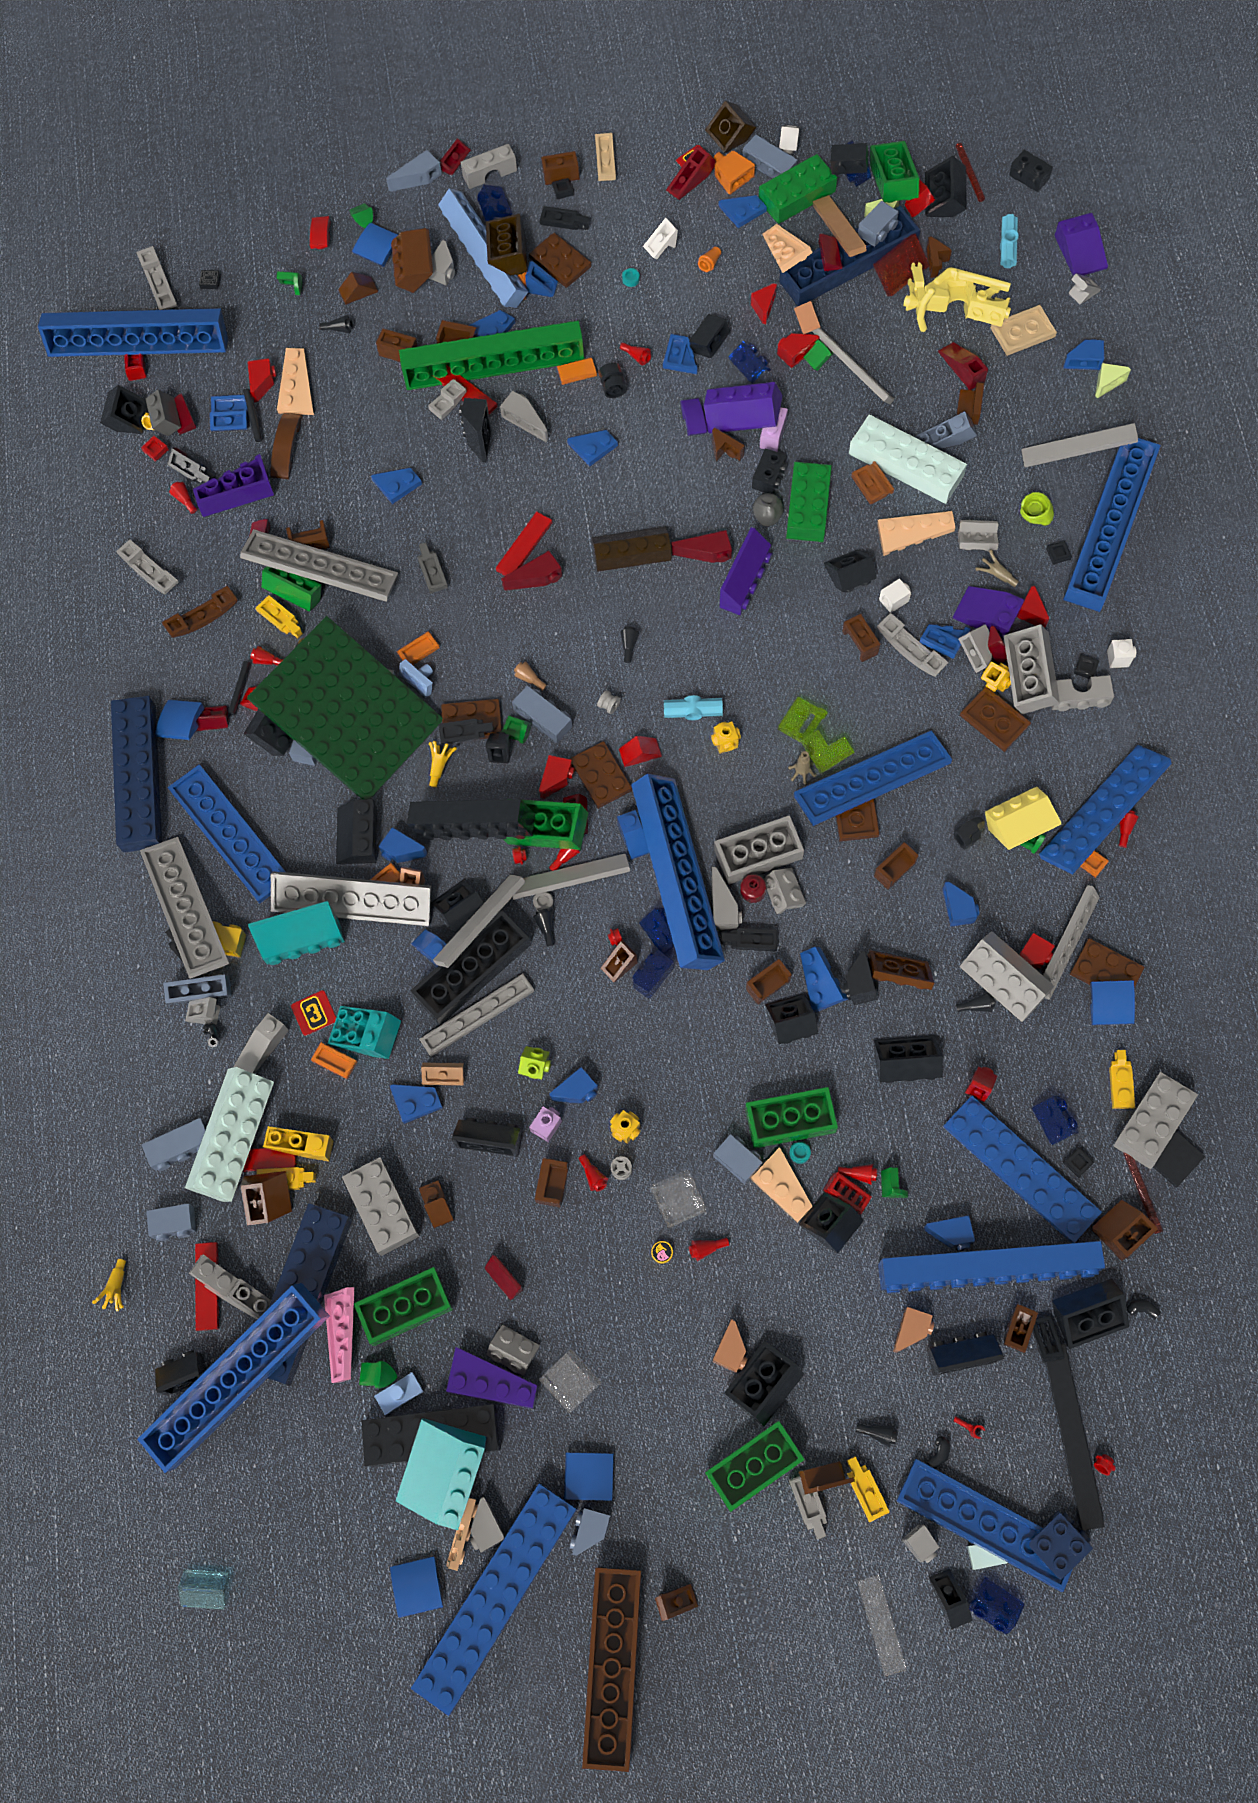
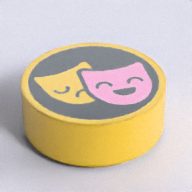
M665 1241L655 1243L651 1250L652 1258L660 1264L669 1262L673 1256L671 1245Z

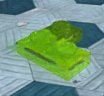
M819 730L800 740L820 774L855 753L845 736L829 746Z

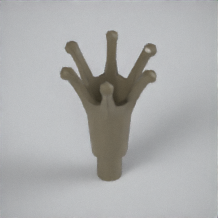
M990 549L989 553L994 563L992 564L985 558H982V561L990 568L976 567L975 570L990 573L1001 581L1015 587L1019 581L997 561L993 550Z
M803 751L797 763L788 767L789 770L795 768V774L791 781H794L797 775L800 774L803 776V784L806 785V775L808 773L816 777V774L811 769L814 763L810 762L808 752Z

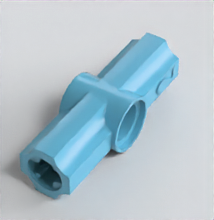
M1007 214L1002 217L1000 265L1004 268H1011L1016 266L1018 217H1015L1014 214Z
M692 695L680 700H664V718L685 717L687 720H699L704 716H723L722 698L701 699L699 696Z

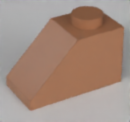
M907 1307L904 1310L893 1352L897 1353L926 1338L927 1334L931 1335L935 1323L931 1321L933 1315Z
M731 1320L713 1362L737 1373L738 1369L742 1370L748 1358L744 1357L746 1350L736 1322Z

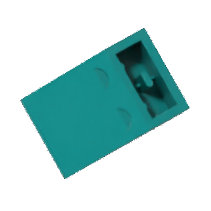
M340 1006L327 1044L372 1057L389 1059L401 1020L388 1012Z

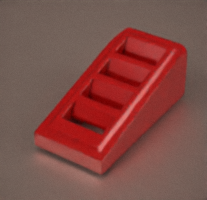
M125 354V372L128 380L134 381L146 378L144 355L129 356Z
M839 1172L833 1173L823 1188L824 1192L851 1205L858 1214H862L872 1196ZM837 1181H838V1182H840V1184L838 1185V1187H837L836 1190H835V1189H833V1188H834V1186L836 1185V1183H837ZM844 1186L848 1187L844 1194L841 1195L840 1193ZM854 1191L855 1193L853 1197L851 1198V1200H848L847 1198L849 1197L851 1192ZM859 1195L862 1196V1199L859 1202V1204L855 1205L854 1203L858 1199Z

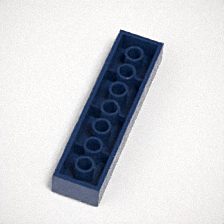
M900 205L894 208L898 211V224L896 228L890 230L886 238L875 247L862 239L866 245V251L849 257L837 240L842 269L824 271L820 248L812 251V254L807 256L805 260L798 262L784 273L780 269L779 282L795 304L800 306L918 245L920 229Z
M150 696L111 701L116 845L123 853L139 851L162 843L158 746L155 735L157 727L156 705Z
M308 1203L269 1308L292 1285L302 1283L321 1305L351 1226V1218ZM308 1339L268 1379L291 1386Z

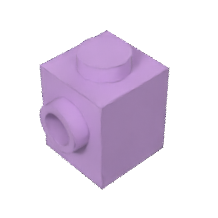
M542 1107L530 1125V1131L549 1142L562 1122L561 1117H559L560 1113L551 1107L549 1109Z

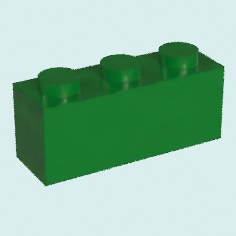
M268 566L262 570V588L309 612L320 602L321 584L309 578Z

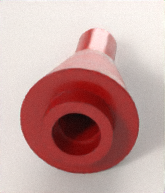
M621 343L620 345L621 350L629 353L642 366L651 359L649 348L630 346L626 343Z
M173 483L169 493L185 505L191 514L195 513L197 508L191 502L185 483Z
M260 646L253 648L250 656L253 664H274L278 666L283 661V659L275 657V655Z
M1130 810L1119 822L1121 834L1119 847L1127 848L1129 835L1139 816L1135 815L1136 812Z
M560 849L556 860L549 866V869L552 871L557 870L562 864L579 854L580 851Z
M585 1154L580 1156L579 1161L585 1169L590 1190H596V1192L603 1190L607 1186L608 1178L590 1163Z
M874 1164L852 1168L838 1167V1172L843 1176H851V1178L872 1185L873 1181H877L878 1169L874 1168Z
M727 1237L716 1241L692 1240L689 1252L692 1258L700 1261L715 1252L716 1249L729 1246V1241Z

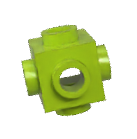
M526 1046L520 1057L518 1074L542 1080L545 1072L549 1073L552 1062L548 1060L550 1052L544 1051L541 1048Z

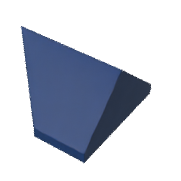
M530 261L528 272H526L525 276L528 293L553 297L558 281L533 261Z

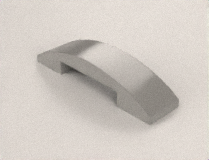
M154 247L136 252L159 310H168L176 307L177 304Z
M131 540L127 541L116 551L136 573L159 592L166 594L179 583L168 571H164L145 555L142 549Z
M890 613L877 628L906 659L921 670L936 677L948 662L936 651L930 652L904 629L905 625Z

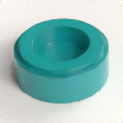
M628 268L622 273L624 285L634 287L639 283L640 274L636 269Z
M796 1142L791 1146L789 1155L793 1162L803 1164L809 1160L811 1150L806 1143Z

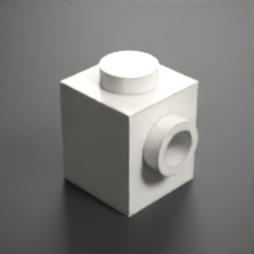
M898 579L881 590L879 600L892 613L909 602L911 590L906 583Z
M1132 639L1112 640L1107 650L1109 667L1121 668L1130 666L1133 658L1136 657V647L1133 646Z

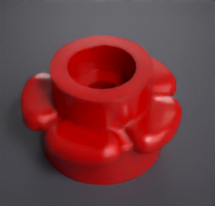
M520 846L512 849L514 864L523 865V861H526L525 849H521Z
M618 928L610 929L611 933L608 934L612 946L615 944L618 946L623 941Z
M1106 1454L1096 1456L1094 1467L1097 1471L1104 1475H1110L1112 1471L1116 1470L1115 1465H1113L1114 1460Z

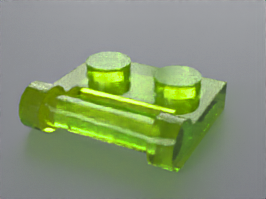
M797 697L779 724L778 730L800 743L808 745L811 741L810 737L821 720L826 718L828 712ZM810 714L815 715L814 719L812 720L804 733H800L799 731L809 718Z

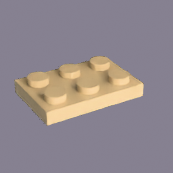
M1040 305L1012 315L1008 319L1004 318L1002 326L991 324L990 327L1007 356L1054 338L1057 333Z

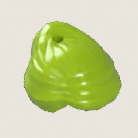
M1032 492L1022 500L1020 513L1026 521L1047 526L1052 522L1054 510L1051 501L1046 495L1040 492Z

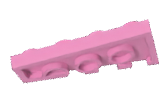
M354 1287L344 1288L324 1295L325 1310L330 1315L326 1320L332 1383H340L351 1379Z

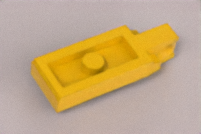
M268 595L256 607L257 612L285 634L290 632L297 639L303 634L301 628L297 626L299 622L295 616Z
M1117 1050L1114 1052L1115 1061H1111V1067L1109 1068L1112 1109H1134L1135 1097L1131 1061H1126V1050Z
M304 1168L257 1169V1174L286 1171L289 1190H300V1188H304V1183L316 1182V1174L314 1172H304Z
M856 1457L846 1460L851 1470L847 1475L849 1478L854 1477L855 1482L850 1484L868 1522L889 1513L888 1507L866 1465L860 1467Z

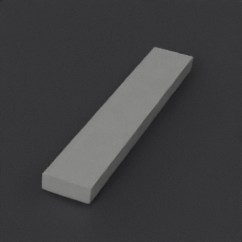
M822 328L812 331L884 402L891 404L894 401V398Z
M1135 423L1023 448L1021 450L1024 467L1138 442Z
M626 854L523 878L525 883L513 895V900L630 872Z
M509 875L433 959L436 965L449 968L523 886L525 880L521 876Z
M1087 885L1043 975L1055 986L1045 999L1049 1000L1100 898L1093 886Z
M521 974L419 1040L430 1057L527 997L534 992V989L525 975Z

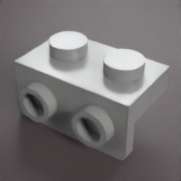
M961 520L958 532L959 549L998 550V522Z
M792 868L773 870L764 878L766 889L776 914H781L786 909L803 907L806 904Z
M502 1325L489 1345L487 1356L493 1361L505 1365L514 1373L524 1376L540 1345Z

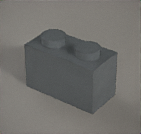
M158 389L145 398L152 429L170 436L181 428L174 397Z

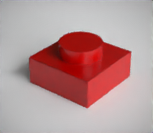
M155 436L141 447L143 452L155 462L169 450L167 445Z

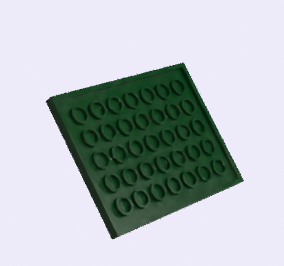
M328 616L247 696V699L362 800L371 799L433 733L438 724L442 723L443 719Z

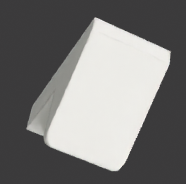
M665 218L643 247L653 258L658 259L668 245L673 248L676 247L678 230Z

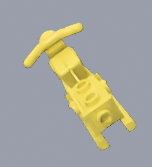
M918 262L916 267L915 263H912L911 270L914 283L911 278L908 280L910 296L906 295L903 306L906 307V311L916 308L917 321L921 332L927 330L924 319L926 310L946 312L948 304L956 300L964 301L963 307L966 319L968 317L1002 326L1004 318H1009L1011 308L1008 307L1010 298L1004 300L997 297L992 299L991 297L995 293H999L1000 290L1008 292L1011 283L950 267L924 287L922 264ZM973 283L988 286L990 288H988L985 291L980 290L976 292V285H974Z

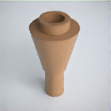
M520 662L514 669V672H516L514 677L534 684L541 691H544L547 687L527 662Z

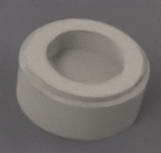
M548 892L536 894L533 898V904L537 911L541 909H548L550 911L554 902L551 894Z

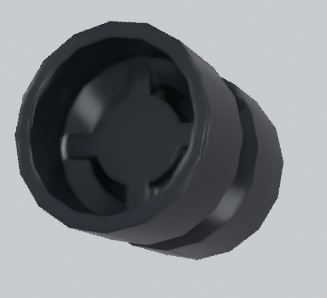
M617 363L603 365L599 369L598 375L605 396L607 398H618L624 395L627 391V385L623 378L621 366Z

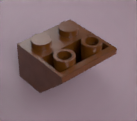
M286 1171L243 1177L241 1192L247 1225L269 1223L292 1212Z
M1123 1200L1118 1202L1091 1227L1094 1233L1121 1261L1129 1257L1158 1230L1143 1212Z

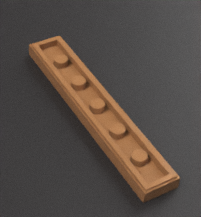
M829 195L813 201V207L849 257L866 251V245Z

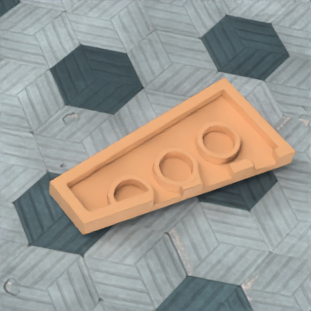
M778 224L763 233V237L782 273L812 254L810 246Z
M286 348L277 406L278 414L314 415L304 349Z
M952 511L879 519L877 522L883 556L895 550L905 549L906 546L912 544H920L923 540L934 539L955 531Z

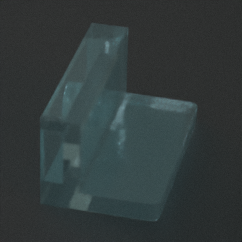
M184 1569L178 1586L180 1606L225 1609V1591L229 1582V1572Z

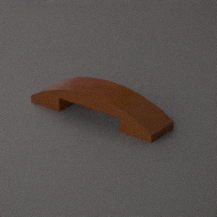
M283 413L281 416L272 450L271 478L289 479L292 451L296 432H299L302 419L300 414Z
M226 586L211 594V600L182 616L177 613L161 623L172 638L183 636L201 629L218 619L238 601L230 588Z

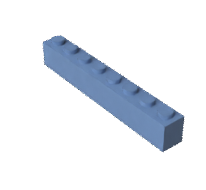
M449 188L438 204L442 214L448 219L451 228L456 231L459 240L465 245L467 252L475 260L476 266L480 268L484 278L488 280L492 290L500 298L501 304L505 307L517 308L527 295V289L516 274L510 276L488 264L486 227L462 191Z

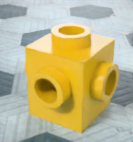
M991 661L981 679L987 683L986 687L996 692L998 689L1004 692L1011 685L1009 668L1002 663L997 665Z
M733 722L717 724L714 727L713 735H711L713 745L717 746L719 754L738 748V740L741 738L739 729L734 727Z
M623 1110L620 1114L616 1113L610 1121L612 1124L610 1126L611 1132H613L611 1135L618 1141L622 1142L623 1140L627 1144L631 1139L635 1140L641 1132L639 1130V1118L631 1111L627 1113ZM624 1121L629 1124L626 1128L621 1126Z

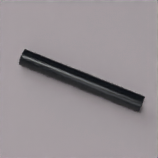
M244 389L243 393L255 442H261L262 437L250 389Z
M243 661L228 710V714L232 716L236 714L251 665L248 661Z

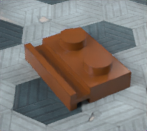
M875 461L871 465H866L851 474L852 479L870 505L885 498L888 494L894 493L893 486Z

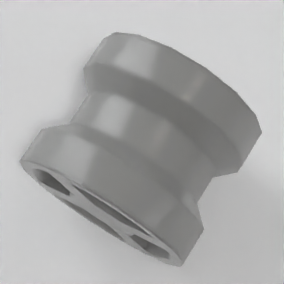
M606 690L599 698L597 706L601 709L605 708L607 713L613 714L619 706L621 698L613 696L610 691Z
M623 1156L616 1157L611 1163L612 1175L618 1180H625L630 1177L632 1165L629 1159Z

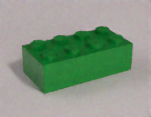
M906 142L870 145V167L882 201L892 203L899 200L918 198L919 176Z
M816 154L759 186V199L767 206V212L777 224H780L812 206L813 201L835 193L837 177L832 175L830 168Z
M794 462L786 539L824 541L831 465Z
M522 800L535 813L533 837H525L524 839L507 837L503 839L510 845L581 850L588 812L581 804Z
M829 1087L748 1102L745 1105L754 1149L833 1134L838 1129Z
M434 1267L354 1303L369 1344L372 1346L383 1343L453 1310L439 1273Z
M778 1421L706 1471L705 1474L729 1512H732L805 1459Z

